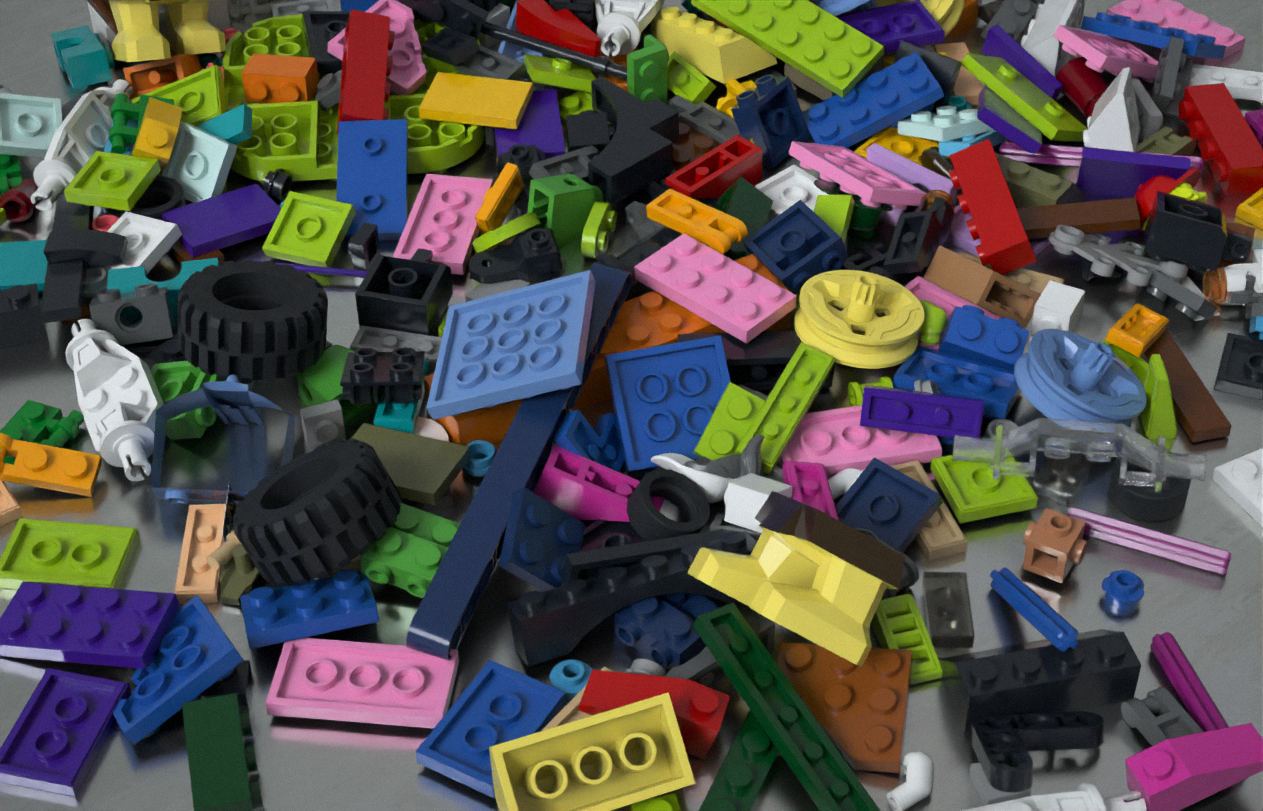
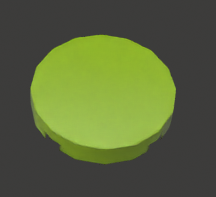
M529 212L495 230L474 239L472 244L476 253L487 251L516 237L517 234L534 228L540 224V221L535 213Z

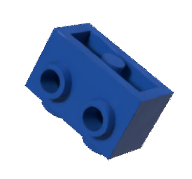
M964 305L961 308L956 306L948 318L938 351L1014 371L1015 363L1023 354L1030 331L1021 328V324L1009 318H999V320L985 316V312L977 307Z

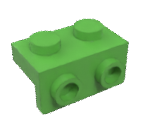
M652 35L644 37L643 49L627 54V92L643 102L657 98L667 104V89L669 88L667 62L669 61V53L666 46Z

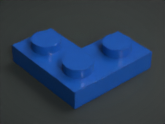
M579 410L565 414L553 439L555 443L565 450L620 472L624 463V456L615 415L610 412L599 416L593 429Z

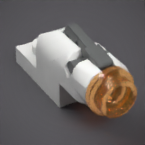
M1253 249L1250 263L1233 264L1228 267H1218L1217 271H1206L1203 277L1205 299L1207 301L1213 300L1215 304L1221 305L1242 304L1246 306L1249 303H1257V298L1259 296L1263 297V249Z

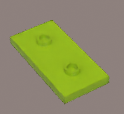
M966 54L962 60V66L1050 140L1084 142L1083 132L1088 128L1003 58Z

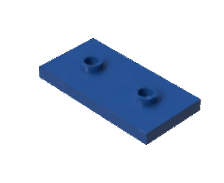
M407 119L339 121L337 201L352 204L356 211L343 242H349L350 238L357 234L363 223L377 225L379 241L400 240L407 223Z

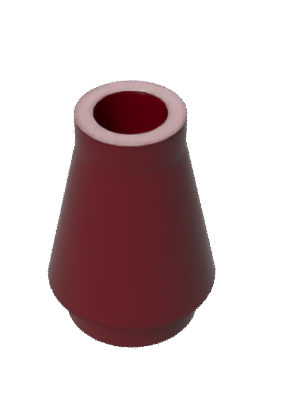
M24 179L20 184L2 194L0 197V208L5 209L7 220L20 222L31 217L35 203L32 204L31 195L38 189L35 181Z

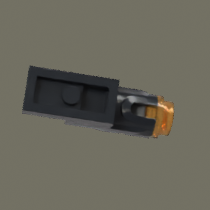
M942 190L929 191L921 198L919 207L914 212L900 214L884 262L888 275L923 271V268L929 267L939 245L944 246L950 235L955 213L953 199L947 192Z

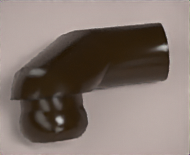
M931 147L923 151L921 155L923 167L951 180L948 171L954 169V166L939 153V147Z

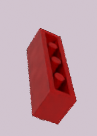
M353 9L350 11L344 36L336 134H338L339 121L388 120L389 109L384 108V102H388L391 90V83L386 82V76H390L393 57L387 56L388 50H392L394 42V31L389 30V16Z
M1218 83L1186 87L1183 101H1180L1178 105V114L1188 127L1190 137L1196 140L1203 161H1207L1212 170L1214 181L1219 183L1225 196L1256 193L1263 188V148L1225 84Z
M990 139L951 154L950 158L954 169L948 172L955 190L962 188L963 194L957 197L964 215L971 213L972 219L966 222L973 240L980 239L982 243L976 246L982 265L987 266L990 264L993 271L1004 275L1036 262L1037 259Z

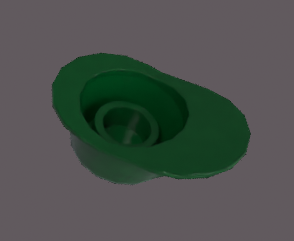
M815 180L813 183L818 189L828 195L853 196L855 204L847 232L848 235L864 239L872 238L883 211L893 210L892 206L881 203L880 207L865 205L860 202V196L841 191L839 185L822 180Z

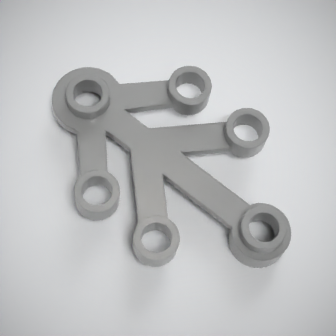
M1057 225L1055 232H1051L1049 236V241L1054 244L1053 248L1056 251L1066 255H1074L1076 252L1093 262L1091 271L1095 274L1111 277L1115 265L1128 271L1126 280L1138 286H1147L1152 272L1144 268L1146 265L1160 271L1161 274L1177 283H1180L1181 278L1186 277L1189 270L1185 266V262L1171 259L1170 262H1162L1144 257V246L1135 242L1128 241L1124 244H1110L1111 238L1101 233L1085 235L1077 228Z

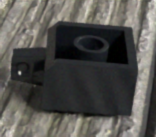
M1157 191L1144 232V252H1148L1151 258L1162 262H1170L1171 259L1185 262L1186 267L1199 272H1205L1207 269L1217 271L1220 260L1246 262L1252 246V239L1226 227V218L1220 207Z
M418 248L411 260L377 254L355 293L359 327L363 325L432 336L453 295L451 267L434 264L432 250Z

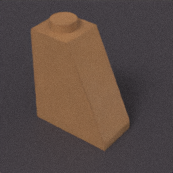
M940 245L923 277L992 313L1019 322L1024 328L1027 327L1034 313V306L1041 296L1040 293Z

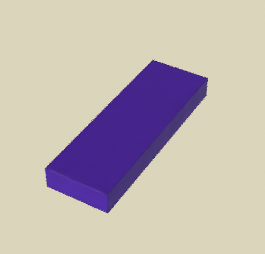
M998 24L989 28L981 52L985 56L1003 58L1056 102L1063 85Z
M865 385L860 426L979 441L985 399Z

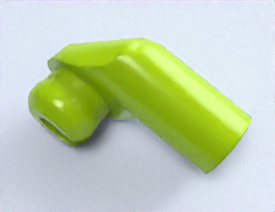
M921 300L920 303L924 309V321L919 330L921 332L920 340L927 345L938 344L941 340L940 333L944 331L947 325V314L940 307L927 300Z

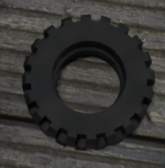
M243 260L237 263L227 261L222 262L219 266H207L202 272L196 271L179 290V349L195 368L199 367L202 372L210 376L212 374L219 375L220 379L226 380L229 375H236L243 383H252L254 380H263V383L274 382L277 378H283L284 380L292 378L297 372L304 373L308 371L323 356V352L326 349L327 294L315 278H311L310 274L303 270L296 271L293 266L286 264L281 266L276 265L272 261H264L262 263L254 262V260Z
M349 439L348 441L338 440L330 445L318 446L309 453H303L295 457V460L288 464H283L275 469L276 472L258 482V486L250 490L244 496V501L238 504L233 515V530L265 580L282 586H292L294 583L302 585L309 583L311 579L317 577L321 579L330 575L331 571L339 567H345L351 563L352 559L358 555L362 556L370 550V546L376 541H380L386 535V530L393 527L397 521V515L400 514L401 494L372 446L357 439Z

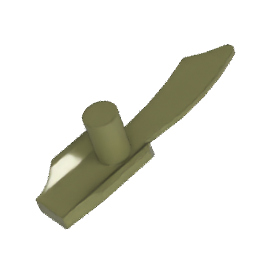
M242 544L233 548V558L228 561L219 577L221 585L220 600L222 603L239 605L241 603L240 596L249 593L260 575Z

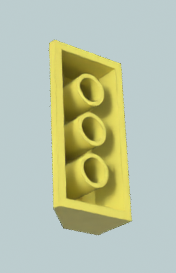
M679 7L662 9L661 13L657 14L650 22L652 36L666 46L669 57L675 51L701 74L723 84L777 64L776 57L747 37L733 32L732 29L718 26L713 21L701 19L696 14L682 11Z
M669 692L489 747L494 794L499 811H611L696 784Z

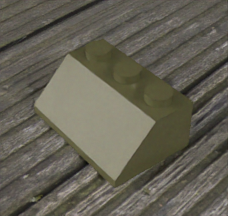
M995 152L1017 208L1080 203L1084 201L1085 194L1074 183Z

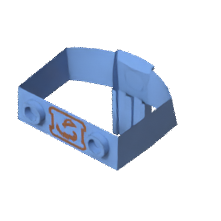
M229 375L226 381L203 383L202 389L185 393L170 400L156 410L151 478L152 490L158 498H163L164 501L173 504H187L189 500L227 501V493L233 497L235 502H243L244 496L248 492L159 488L167 420L180 414L212 405L214 411L225 424H231V422H237L240 425L257 423L258 426H264L265 411L262 407L284 410L267 398L249 391V385L240 383L236 375ZM286 411L284 412L289 415L281 466L292 461L297 418L296 415Z

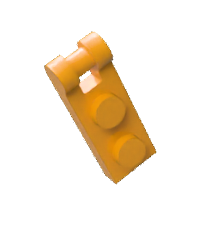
M670 188L646 205L647 218L682 234L685 233L721 254L726 253L731 248L732 242L738 243L748 234L747 227L741 220Z
M0 433L1 481L92 497L102 465L101 455L16 440ZM5 456L16 457L14 465L4 463Z

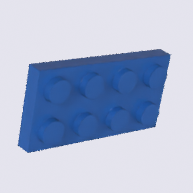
M1097 12L1096 17L1084 16L1081 29L1161 49H1164L1171 37L1183 39L1182 53L1194 57L1223 59L1226 46L1216 44V37L1198 33L1197 35L1187 33V30L1162 27L1158 23L1132 20L1129 16L1114 13Z
M916 51L858 82L844 98L836 94L819 104L813 105L808 110L802 112L809 134L816 144L848 148L944 97L940 85Z

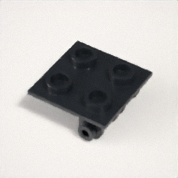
M403 347L397 348L392 352H377L373 348H360L354 352H348L340 381V386H343V400H350L351 404H371V386H373L374 403L379 404L380 386L385 385L386 404H391V385H394V403L414 404L415 400H422V384H420L425 351H415L412 348Z

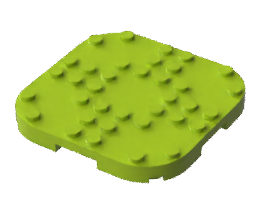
M302 14L272 17L252 24V28L245 32L244 36L243 33L237 32L226 44V51H224L222 67L224 70L226 112L243 104L247 105L252 109L251 138L235 144L238 147L230 168L244 177L259 180L262 184L268 172H275L278 168L284 169L286 174L291 175L292 182L324 179L337 180L338 134L336 132L339 102L322 111L318 100H315L316 94L312 101L283 103L245 101L241 72L253 53L310 57L302 25ZM420 19L414 20V27L418 33L420 44L444 28H447L439 25L438 22L428 24L423 23ZM421 47L422 63L425 64L426 68L425 82L411 95H399L390 90L389 100L384 102V108L389 109L388 120L407 119L408 174L428 172L440 174L445 172L447 168L465 161L481 147L485 138V126L420 118L419 107L437 72L465 75L456 71L453 65L426 56ZM318 73L319 81L330 73Z

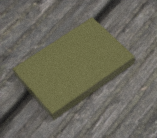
M363 423L351 438L363 441L373 447L400 492L401 498L434 506L471 459L469 446Z

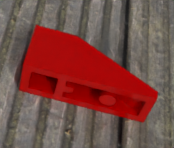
M736 135L666 177L665 184L692 199L720 197L740 177L756 186L761 182L763 148Z
M592 670L577 710L589 715H595L669 692L686 753L704 760L719 733L730 695L689 679Z

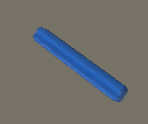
M1003 567L999 572L995 569L991 572L990 577L993 580L990 586L1059 651L1064 652L1069 647L1075 649L1078 646L1079 642L1076 640L1078 631L1012 571Z

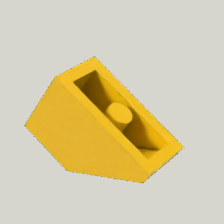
M150 97L131 156L158 159L160 170L164 171L176 139L183 108Z

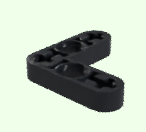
M1087 711L984 715L972 720V747L989 784L993 788L1004 792H1023L1032 787L1033 760L1028 751L1096 748L1103 744L1104 718Z

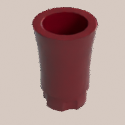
M1081 56L1067 62L1057 73L1056 79L1063 85L1060 93L1066 96L1088 119L1089 116H1092L1096 102L1107 90L1108 85L1100 72L1088 67L1085 64L1087 59Z

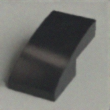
M89 229L59 230L49 233L43 253L48 264L84 258L87 268L91 269L123 263L128 241L125 236L105 231Z

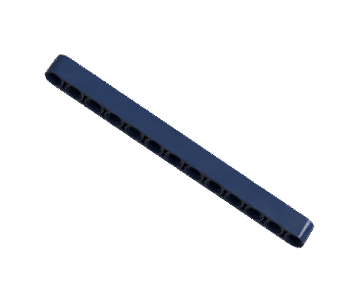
M597 262L591 265L589 270H591L596 285L582 383L569 389H559L535 395L522 401L411 621L406 638L407 648L448 661L452 658L449 654L451 649L457 650L500 561L513 492L522 488L533 492L554 445H556L553 439L565 414L572 411L625 302L631 284V272Z

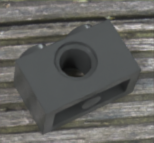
M157 283L139 285L135 287V292L123 294L120 293V289L104 290L98 292V297L93 298L89 305L92 321L95 323L96 329L105 330L114 335L119 345L172 338L176 330L168 287L158 288ZM134 306L141 311L142 319L136 322L128 321L123 316L122 309Z

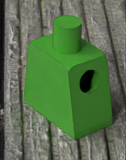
M570 173L531 180L528 213H535L540 224L526 232L538 228H550L554 232L558 247L566 245L583 234V229L593 204L596 201L603 202L601 190L597 186H592Z
M338 344L327 348L315 365H312L304 373L297 372L296 377L299 395L308 407L338 399L345 423L373 404L374 394L373 386H371V404H351L350 400H343V386H340V381L348 352L354 351ZM384 385L380 386V397H381V394H382Z

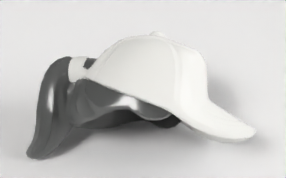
M760 434L753 437L747 443L742 453L722 457L715 461L705 457L694 461L684 455L665 453L653 456L651 462L664 469L684 474L699 486L706 495L709 504L717 503L724 499L728 482L750 473L761 476L762 461L760 447L764 436Z

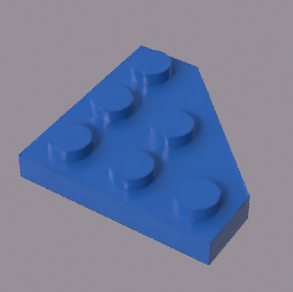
M198 595L177 610L147 669H136L131 679L136 686L129 700H120L113 712L122 732L133 745L137 744L144 737H149L156 733L167 719L182 709V703L196 701L203 691L216 681L228 677L234 671L235 666L244 660Z

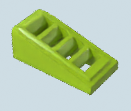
M1152 354L1144 385L1147 403L1140 414V418L1148 439L1176 438L1178 430L1169 377L1160 354Z
M904 594L882 599L870 623L881 647L884 649H900L916 645V647L904 649L912 650L913 661L922 658L924 660L923 663L912 665L910 685L942 678V669L912 595ZM908 630L907 632H902V633H898V634H893V633H895V632Z

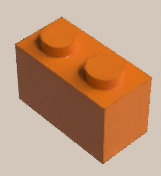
M253 53L241 72L245 101L283 103L312 101L318 89L319 78L316 58Z

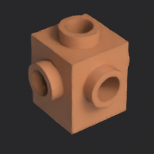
M1046 508L1038 522L1031 521L1025 532L1023 544L1026 545L1022 569L1063 583L1073 563L1080 565L1086 554L1088 541L1083 540L1086 522Z

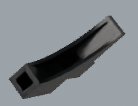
M600 76L591 81L592 109L598 113L607 112V121L609 124H614L615 133L607 147L588 162V180L590 185L597 186L601 190L603 200L613 205L673 171V143L679 140V111L657 98L645 103Z

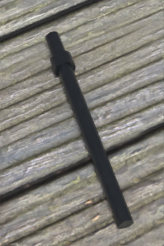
M485 22L481 34L548 56L568 60L573 64L591 69L594 74L605 78L613 76L627 81V67L615 64L613 59L601 55L598 57L587 55L489 22Z

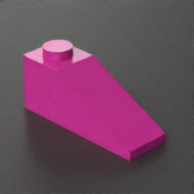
M554 445L534 493L577 520L601 519L630 522L626 512L627 501L640 481ZM650 496L653 505L660 512L665 498Z
M1252 723L1166 739L1125 759L1127 787L1130 792L1138 790L1142 794L1141 798L1145 800L1147 811H1180L1263 771V739Z

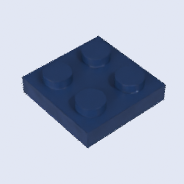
M874 457L836 504L835 508L840 522L853 529H867L895 550L903 553L943 501L939 493Z
M526 488L513 492L499 566L543 592L560 587L566 554L581 552L586 524Z

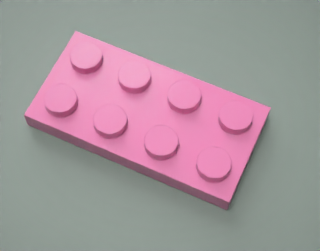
M1123 0L1107 9L1108 14H1120L1129 16L1132 20L1150 21L1158 23L1162 27L1187 30V33L1197 35L1198 33L1216 37V44L1226 46L1223 59L1186 55V58L1193 60V64L1213 66L1244 48L1245 37L1235 33L1231 28L1222 26L1210 20L1207 16L1198 14L1184 7L1182 3L1173 0Z
M1060 24L1053 35L1064 43L1061 47L1063 50L1077 57L1079 55L1087 59L1085 64L1097 72L1103 73L1105 69L1107 72L1118 76L1123 68L1130 67L1132 79L1139 77L1149 83H1153L1155 80L1158 60L1128 40Z
M796 141L791 143L788 154L799 160L801 167L818 171L820 173L819 177L825 181L840 184L839 189L841 191L860 196V202L865 205L880 207L881 203H886L894 208L905 210L908 205L919 206L926 197L927 193L844 146Z
M426 174L393 257L411 260L418 248L432 250L434 264L447 265L451 267V274L464 275L474 247L472 244L473 240L477 238L479 233L475 215L483 203L485 192L489 187H493V179Z
M685 233L634 266L636 280L746 344L796 308L797 295Z
M862 405L806 413L781 455L779 464L781 469H783L784 461L824 464L827 478L848 468L864 470L874 457L889 466L919 460L920 464L928 463L933 458L942 456V447L936 435L860 426Z
M300 638L284 642L265 703L267 714L434 729L448 712L459 665L458 650L451 649L449 654L452 658L448 661L407 648L404 645Z

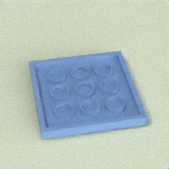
M591 270L449 306L426 407L432 419L457 416L464 412L484 407H494L501 403L522 398L527 399L535 395L559 389H569L582 383L596 285Z

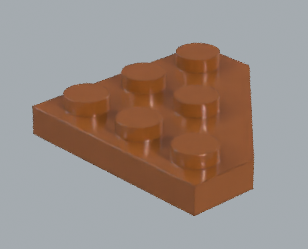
M780 642L777 665L827 736L843 753V758L854 770L901 773L913 662L912 650L871 648L862 667L818 644Z

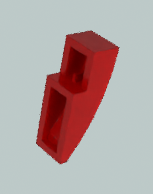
M522 0L517 2L516 29L520 33L587 55L600 56L601 39L567 8L555 11L544 0Z

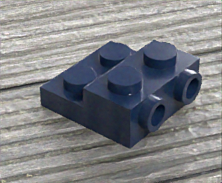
M766 75L755 81L757 87L755 90L745 91L736 97L738 104L731 108L741 137L753 139L755 145L763 148V168H774L789 155L792 141L804 142L810 137L789 76L775 78L774 75Z
M801 200L742 241L746 251L750 255L753 254L793 294H800L804 283L813 276L827 271L839 270L844 264V259L848 257L841 237Z
M671 593L645 598L625 606L614 613L615 635L625 645L635 647L650 657L653 662L670 671L673 667L683 665L694 658L706 647V644L693 625L697 616L718 609L720 606L703 595L693 593Z

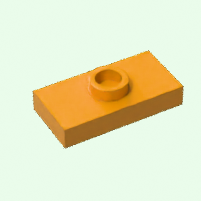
M507 162L493 187H489L485 192L483 203L475 215L481 235L501 227L523 190L524 183L517 165Z
M1136 303L1109 329L1105 340L1140 357L1163 334L1170 320Z

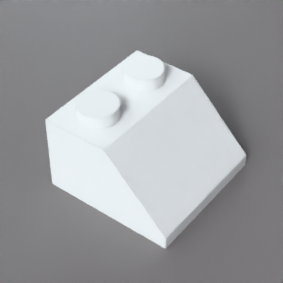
M1130 67L1122 69L1096 102L1092 116H1089L1087 119L1088 129L1083 132L1085 147L1135 152L1141 127Z

